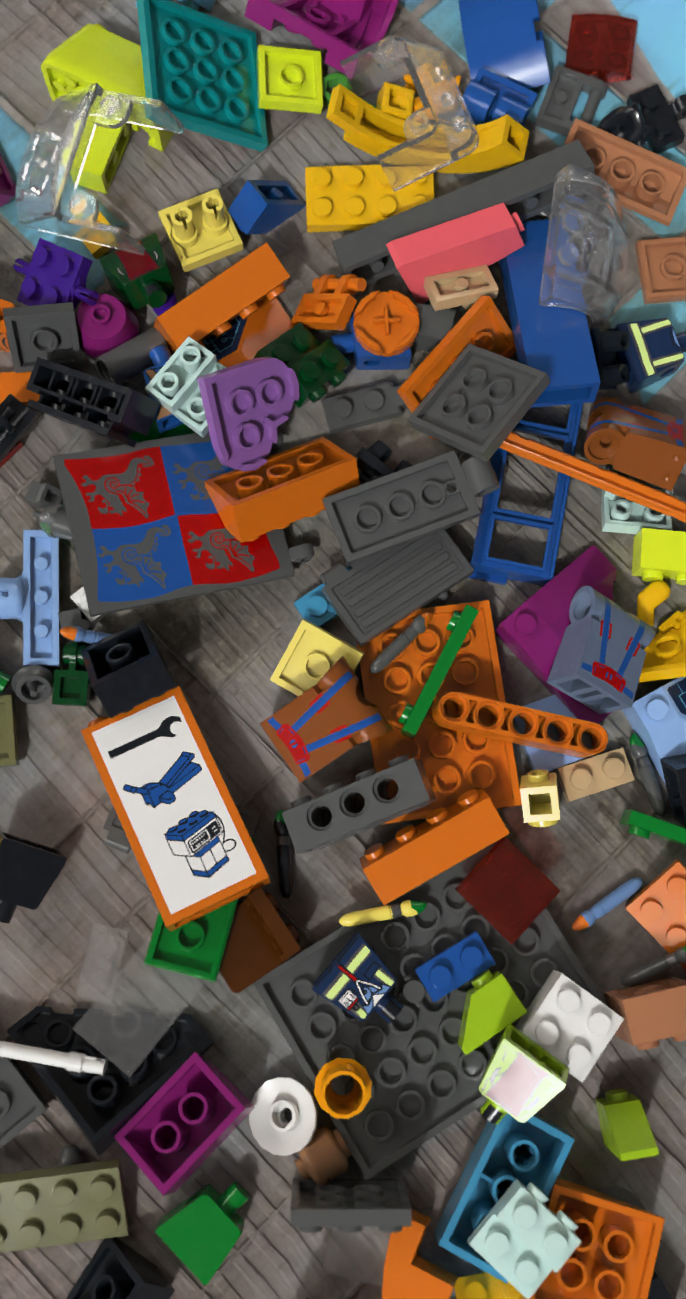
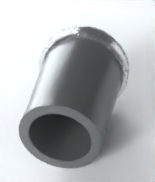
M50 505L43 509L42 512H33V517L39 519L41 529L49 537H58L72 541L64 505Z

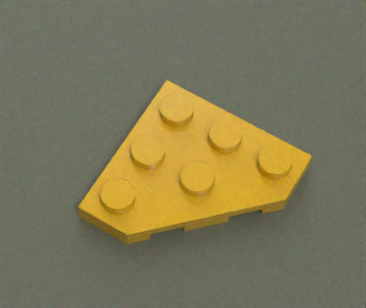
M686 610L684 612H675L658 627L659 633L654 636L650 644L644 649L647 653L638 683L686 677Z

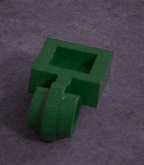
M75 641L65 644L63 661L65 664H69V669H55L52 694L53 705L90 707L92 685L87 671H79L81 665H85L80 650L88 647L87 644Z

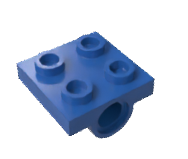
M480 67L475 79L469 82L462 96L458 114L451 128L480 125L494 121L507 114L524 127L538 98V93Z

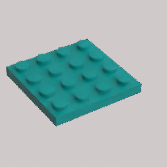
M137 0L147 117L262 152L268 146L265 112L264 109L258 108L256 33L170 0Z

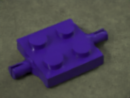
M39 238L31 262H27L22 258L15 260L16 263L23 265V267L14 264V270L26 275L17 301L27 306L73 302L74 309L80 300L90 306L97 303V301L90 299L89 296L98 299V293L85 288L92 260L42 238Z

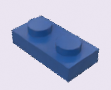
M474 931L420 964L414 970L432 1001L436 1002L496 963L477 931Z

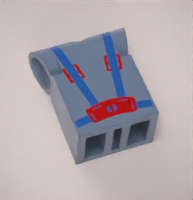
M583 586L575 593L571 601L569 610L571 624L565 630L547 683L598 714L631 708L647 653L644 649L653 640L656 629L632 613L624 611L618 604L592 587Z

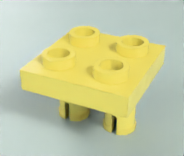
M218 188L158 211L159 219L184 273L244 250L243 242Z

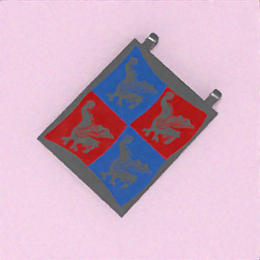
M277 430L278 440L276 444H272L271 451L279 450L284 442L280 430ZM209 432L204 438L197 433L136 442L134 448L124 444L53 456L90 617L293 577L295 572L292 564L309 562L311 557L314 556V549L311 543L301 544L288 549L283 529L272 530L260 535L254 541L242 543L226 530L205 488L204 481L235 469L224 466L219 462L213 449Z

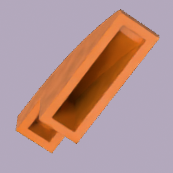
M412 1209V1226H402V1231L394 1232L390 1235L384 1264L382 1299H450L458 1276L417 1255L431 1218Z

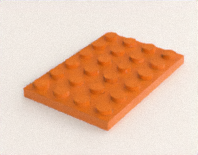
M489 600L422 608L364 646L360 647L356 641L357 649L365 652L359 663L364 698L378 706L393 728L391 732L370 740L373 766L378 773L390 768L389 761L404 755H409L410 759H420L437 799L428 806L383 824L426 819L427 815L441 807L449 808L458 802L457 799L462 794L473 789L478 791L483 788L496 809L522 805L512 743L443 728L432 717L434 703L449 692H460L506 703ZM467 604L479 610L422 724L415 737L411 739L400 733L404 724L398 721L407 703L415 705L452 633L446 630V627L454 612L462 613ZM426 612L433 614L427 629L423 633L418 634L413 642L386 668L375 674L370 673V666L376 657L403 631L411 626V623L417 616ZM445 702L443 705L444 713L448 717L456 719L458 716L457 707L451 702ZM480 709L478 712L479 721L485 726H490L492 723L490 713ZM394 780L390 782L387 788L391 799L395 798L398 794V785Z

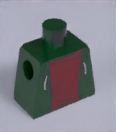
M156 233L99 259L110 286L133 309H139L147 304L152 308H159L165 304L167 295L175 290L174 282Z

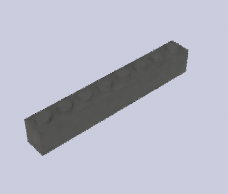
M579 139L332 241L338 263L343 275L355 274L358 278H365L367 284L398 272L386 246L390 241L503 202L509 213L517 212L522 221L595 191V167Z

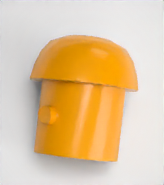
M336 1058L324 1064L317 1074L314 1094L320 1108L330 1114L331 1117L349 1119L362 1112L369 1102L372 1081L366 1068L354 1059ZM339 1075H350L354 1081L353 1089L346 1095H338L331 1086L333 1078Z

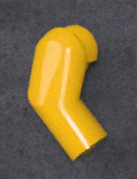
M659 580L654 581L637 596V617L650 626H655L654 609L670 596L671 591L667 583Z

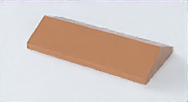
M575 118L564 145L579 139L595 167V191L602 193L603 198L669 226L686 187V167Z

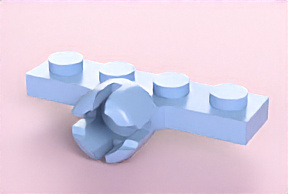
M23 530L22 575L16 578H0V619H17L23 623L24 667L30 665L59 667V538L52 535V530Z

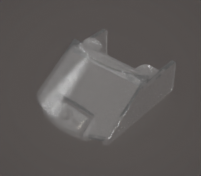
M98 83L58 97L45 111L34 128L21 159L16 183V213L18 222L27 228L144 255L146 248L122 228L96 222L100 209L98 200L91 193L78 190L77 185L96 126L117 129L125 123H131L183 134L185 126L160 100L104 90Z

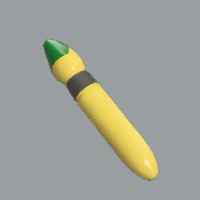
M405 900L401 904H390L354 911L343 915L339 919V923L342 926L351 927L394 919L402 915L411 917L423 912L427 904L423 901Z

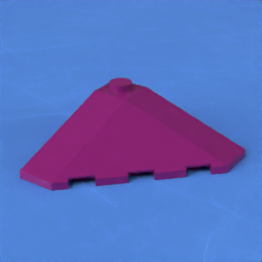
M592 545L501 622L494 633L545 688L561 700L577 719L600 724L612 712L598 714L547 683L565 630L571 624L569 610L575 593L583 586H590L613 601V583L616 582L617 569Z

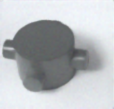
M411 975L405 976L402 992L398 994L400 1001L406 999L411 1003H415L417 1007L422 1006V999L425 995L424 985L420 981L412 979Z

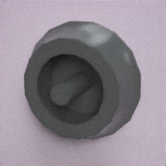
M26 666L14 674L11 686L13 692L21 701L28 704H39L52 695L54 675L42 666Z

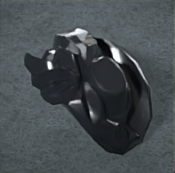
M634 102L631 106H622L611 111L597 128L641 147L647 141V136L651 133L653 124L645 125V119L642 116L643 110L638 103Z

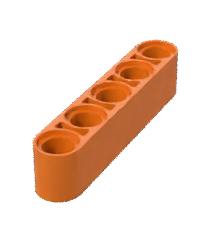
M449 692L443 695L434 703L432 708L434 721L443 728L578 758H586L598 754L606 748L608 743L606 730L597 723L460 692ZM445 702H451L457 707L458 716L456 719H452L444 713L443 705ZM480 709L490 713L492 717L490 726H485L479 721L478 712ZM514 717H519L524 721L526 725L524 734H520L514 729ZM549 724L555 726L559 731L557 742L551 740L547 734ZM583 732L588 733L593 740L591 749L586 748L581 741Z

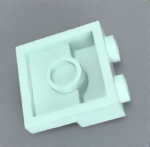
M516 1179L467 1241L526 1299H530L550 1272L553 1270L557 1273L582 1241L575 1233L578 1225L561 1209L557 1214H554L545 1205L549 1199L532 1182L526 1187Z

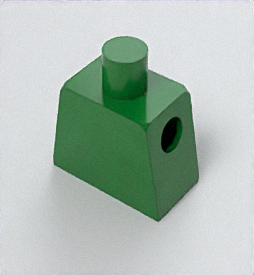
M235 1181L221 1195L210 1184H207L163 1216L155 1232L200 1282L206 1286L243 1232L245 1222L236 1212L249 1200V1196L243 1187Z

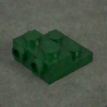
M301 322L260 349L254 357L277 358L283 361L288 368H292L295 371L299 382V400H294V403L298 408L310 400L313 404L319 401L327 393V387L330 385L333 388L338 387L348 377L349 374L346 372V369L351 364L329 339L320 344Z

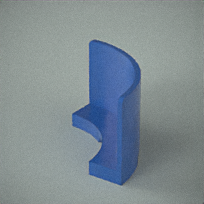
M459 0L462 31L471 80L475 79L479 68L482 67L527 89L551 83L542 30L536 32L534 23L540 20L538 0Z

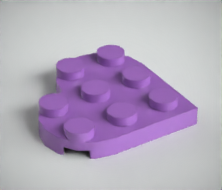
M259 357L197 377L212 446L219 462L224 466L243 472L256 470L266 464L268 460L265 458L270 453L272 444H276L278 440L277 427L290 418L287 414L291 411L294 400H299V382L295 371L292 368H288L283 361L277 358Z

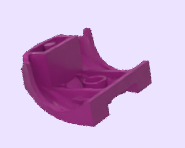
M248 0L244 16L269 31H272L281 23L284 24V28L287 31L307 37L315 47L328 49L324 62L352 77L370 61L390 25L399 0Z

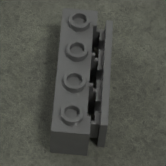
M404 755L389 761L390 768L378 773L375 768L364 771L355 776L357 782L345 787L343 782H339L324 788V795L312 800L309 795L291 802L292 809L282 812L296 854L308 853L318 848L322 849L428 806L431 802L436 801V796L422 761L416 758L410 759L409 755ZM394 780L398 785V794L395 798L391 799L387 788L390 782ZM360 794L365 800V805L361 812L355 806L356 798ZM327 808L330 809L332 814L331 822L328 825L323 817Z

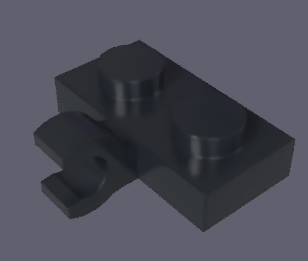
M658 84L628 97L626 103L628 106H631L634 102L641 106L645 125L653 124V129L647 136L646 141L653 153L659 154L683 143L685 135L677 120L686 118V93L668 105Z

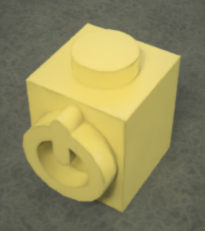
M537 769L529 771L527 775H521L520 792L524 823H528V825L533 827H547L558 823L560 820V801L557 773H549L548 770Z

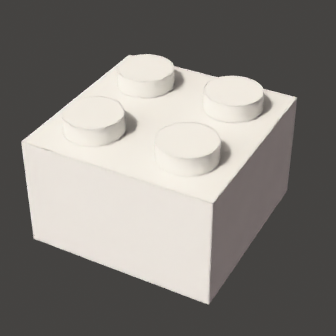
M553 970L527 1008V1013L521 1017L515 1028L569 1067V1073L583 1083L624 1018L563 973Z

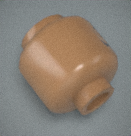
M323 1126L314 1132L312 1140L298 1152L300 1157L294 1160L305 1181L312 1177L317 1185L323 1186L348 1169L347 1158L351 1156V1153L337 1128L331 1131L330 1128Z

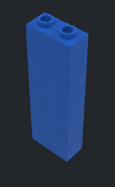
M543 219L522 222L525 230L520 232V236L525 246L499 260L518 362L546 372L551 381L531 408L594 402L601 381L565 219Z

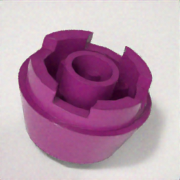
M98 294V299L90 296L89 298L97 301V303L90 306L82 302L75 317L80 349L92 358L101 356L134 338L139 333L138 319L132 308L123 301L108 294Z

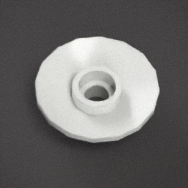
M276 1077L265 1082L255 1092L251 1102L255 1108L249 1113V1123L254 1138L263 1149L273 1155L289 1156L301 1151L312 1140L317 1127L318 1110L313 1095L304 1084L294 1078ZM287 1108L292 1112V1120L290 1122L285 1118Z

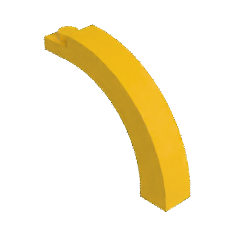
M342 84L332 89L326 115L328 120L345 130L343 140L356 148L394 164L433 163V172L479 173L501 169L522 162L525 158L530 132L508 114L491 122L460 128L432 127L408 122L373 107Z

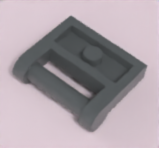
M556 65L551 83H549L534 125L567 137L574 123L570 118L580 91L588 94L580 120L592 124L600 100L606 96L608 85L600 79Z

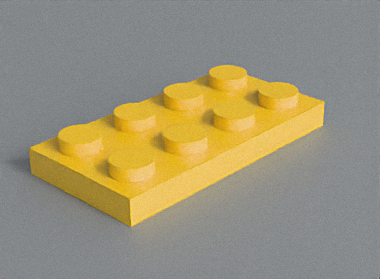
M433 163L305 167L307 232L358 231L434 199Z

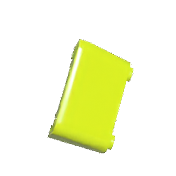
M86 24L52 50L41 64V70L51 100L66 106L69 100L76 103L81 96L130 119L132 129L139 132L140 128L145 130L150 136L149 146L161 152L164 151L178 127L147 117L141 46L109 32L100 24Z

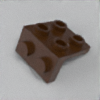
M261 887L250 893L245 901L236 907L219 973L233 993L242 992L301 950L297 944L300 942L297 931L290 923L284 924L277 913L280 911L278 902L270 892L265 894Z

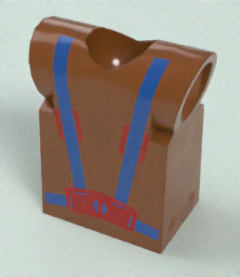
M599 398L592 404L589 411L583 449L585 457L597 465L611 464L614 470L672 491L686 462V420L633 404L628 407L616 398Z
M343 656L315 686L260 723L300 783L355 745L377 738L393 730L378 706L362 697L359 679Z

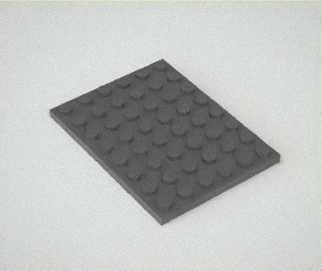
M503 838L386 904H401L405 900L426 902L427 907L418 915L411 917L402 915L398 918L359 926H341L253 983L314 1089L315 1078L323 1065L336 1058L354 1059L366 1068L372 1081L371 1098L363 1111L349 1119L331 1117L366 1180L485 1103L488 1098L478 1088L487 1065L506 1029L504 1028L475 1050L465 1055L457 1043L466 992L473 987L471 981L474 978L436 1002L432 1001L425 989V995L422 999L423 1005L417 1007L415 1003H411L406 999L400 1001L398 994L402 992L405 976L411 975L412 979L420 981L414 968L470 933L477 931L496 963L487 970L491 974L496 970L503 974L526 1010L553 970L563 973L606 1005ZM379 902L378 904L374 905V906L371 907V908L379 907V906H384V905L382 904V902ZM356 932L363 937L397 980L388 993L400 1002L403 1008L390 1024L375 1010L362 1022L312 990L313 983ZM521 1017L511 1023V1025L515 1027ZM339 1075L332 1079L331 1086L338 1095H346L353 1089L354 1081L350 1075Z

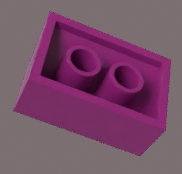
M194 1052L114 1138L159 1192L165 1196L176 1192L255 1107L229 1078L198 1052Z

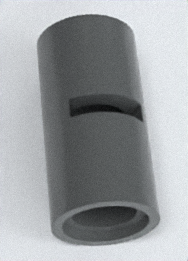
M150 328L95 359L96 369L102 379L121 385L142 373L145 369L154 366L149 356V352L153 348L160 345L168 347L157 329Z

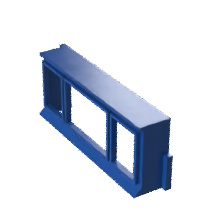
M583 403L570 404L566 429L520 420L512 431L562 440V452L574 456ZM498 448L490 458V462L500 487L494 492L483 496L481 504L482 515L479 516L473 553L469 562L474 572L468 578L506 585L507 579L544 586L553 579L570 476L558 472L550 518L497 508L507 456L506 450ZM495 520L548 530L542 567L488 557Z

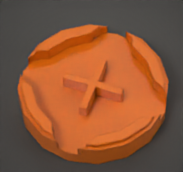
M379 290L371 292L361 299L354 312L353 330L356 340L365 350L374 355L385 357L399 355L409 349L418 336L419 313L411 299L398 291L380 292Z

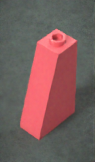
M503 202L390 241L386 246L397 270L416 302L423 304L429 300L423 287L425 277L482 265L490 266L525 246L520 236V232L525 229L517 212L510 214Z

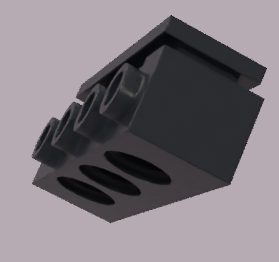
M39 357L36 360L26 387L27 390L40 395L38 402L29 399L27 406L133 448L137 441L128 438L130 430L147 436L160 404L133 389Z

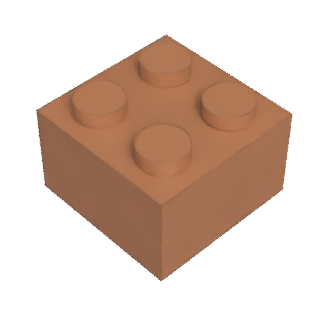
M672 976L604 992L608 1007L624 1018L615 1036L632 1046L637 1045L638 1050L660 1046L659 1040L673 1037L674 1041L686 1040V980Z

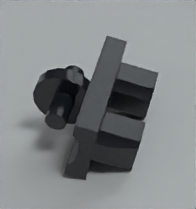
M613 328L590 329L591 341L601 381L598 390L617 389V385L629 382L628 365H616V352L627 351L629 347V334L616 331Z
M9 394L0 404V462L39 417L35 411L22 404L12 394Z
M381 440L374 443L368 450L362 447L356 454L358 458L357 467L363 471L359 475V481L362 484L413 465L408 461L402 460L394 471L385 465V462L392 455V450Z

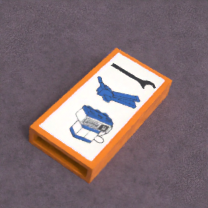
M180 686L171 688L163 695L153 697L133 707L129 712H122L112 718L105 716L96 718L87 725V728L81 730L165 926L170 932L270 883L266 869Z

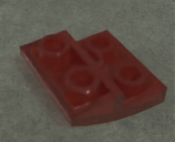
M608 14L572 15L565 68L588 76L598 75V78L605 83L631 80L638 30L637 20Z
M505 837L499 840L455 888L457 893L512 945L560 892L557 886Z

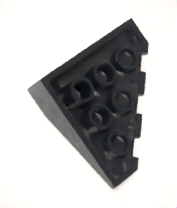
M37 1006L6 1030L17 1044L68 1053L74 1051L85 1053L87 1056L108 1060L104 1076L87 1072L67 1071L66 1068L29 1062L99 1156L117 1141L114 1136L194 1052H198L202 1056L214 1044V1041L191 1014H177L176 1020L154 1019V1012L125 1011V1017L103 1016V1010L74 1008L73 1014L52 1013L51 1007Z

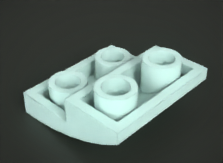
M188 336L148 383L145 390L176 418L204 438L209 429L197 377L226 367L217 361L215 354Z
M611 464L604 465L603 469L610 470L612 472H615L617 474H620L622 476H625L627 478H630L639 483H642L644 485H647L649 487H652L654 489H657L659 491H662L673 496V490H666L659 486L653 485L651 483L645 482L638 478L614 470L613 465ZM602 489V532L637 534L642 528L672 530L671 516Z

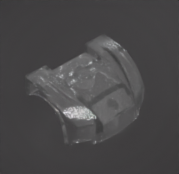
M568 164L555 175L539 305L581 311L591 318L587 322L589 329L608 321L623 295L629 271V238L619 198L612 186L601 177Z

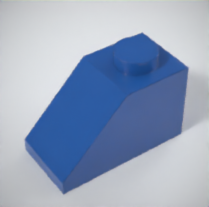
M248 180L227 211L235 219L236 226L246 235L267 234L301 211L306 204L287 181Z

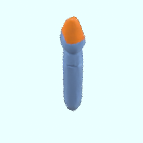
M68 626L60 629V634L67 639L75 642L83 641L89 644H94L112 635L94 630H85L79 626Z
M640 877L629 879L594 904L589 910L581 912L573 922L572 929L580 931L591 927L596 919L601 918L636 893L642 886L643 879Z

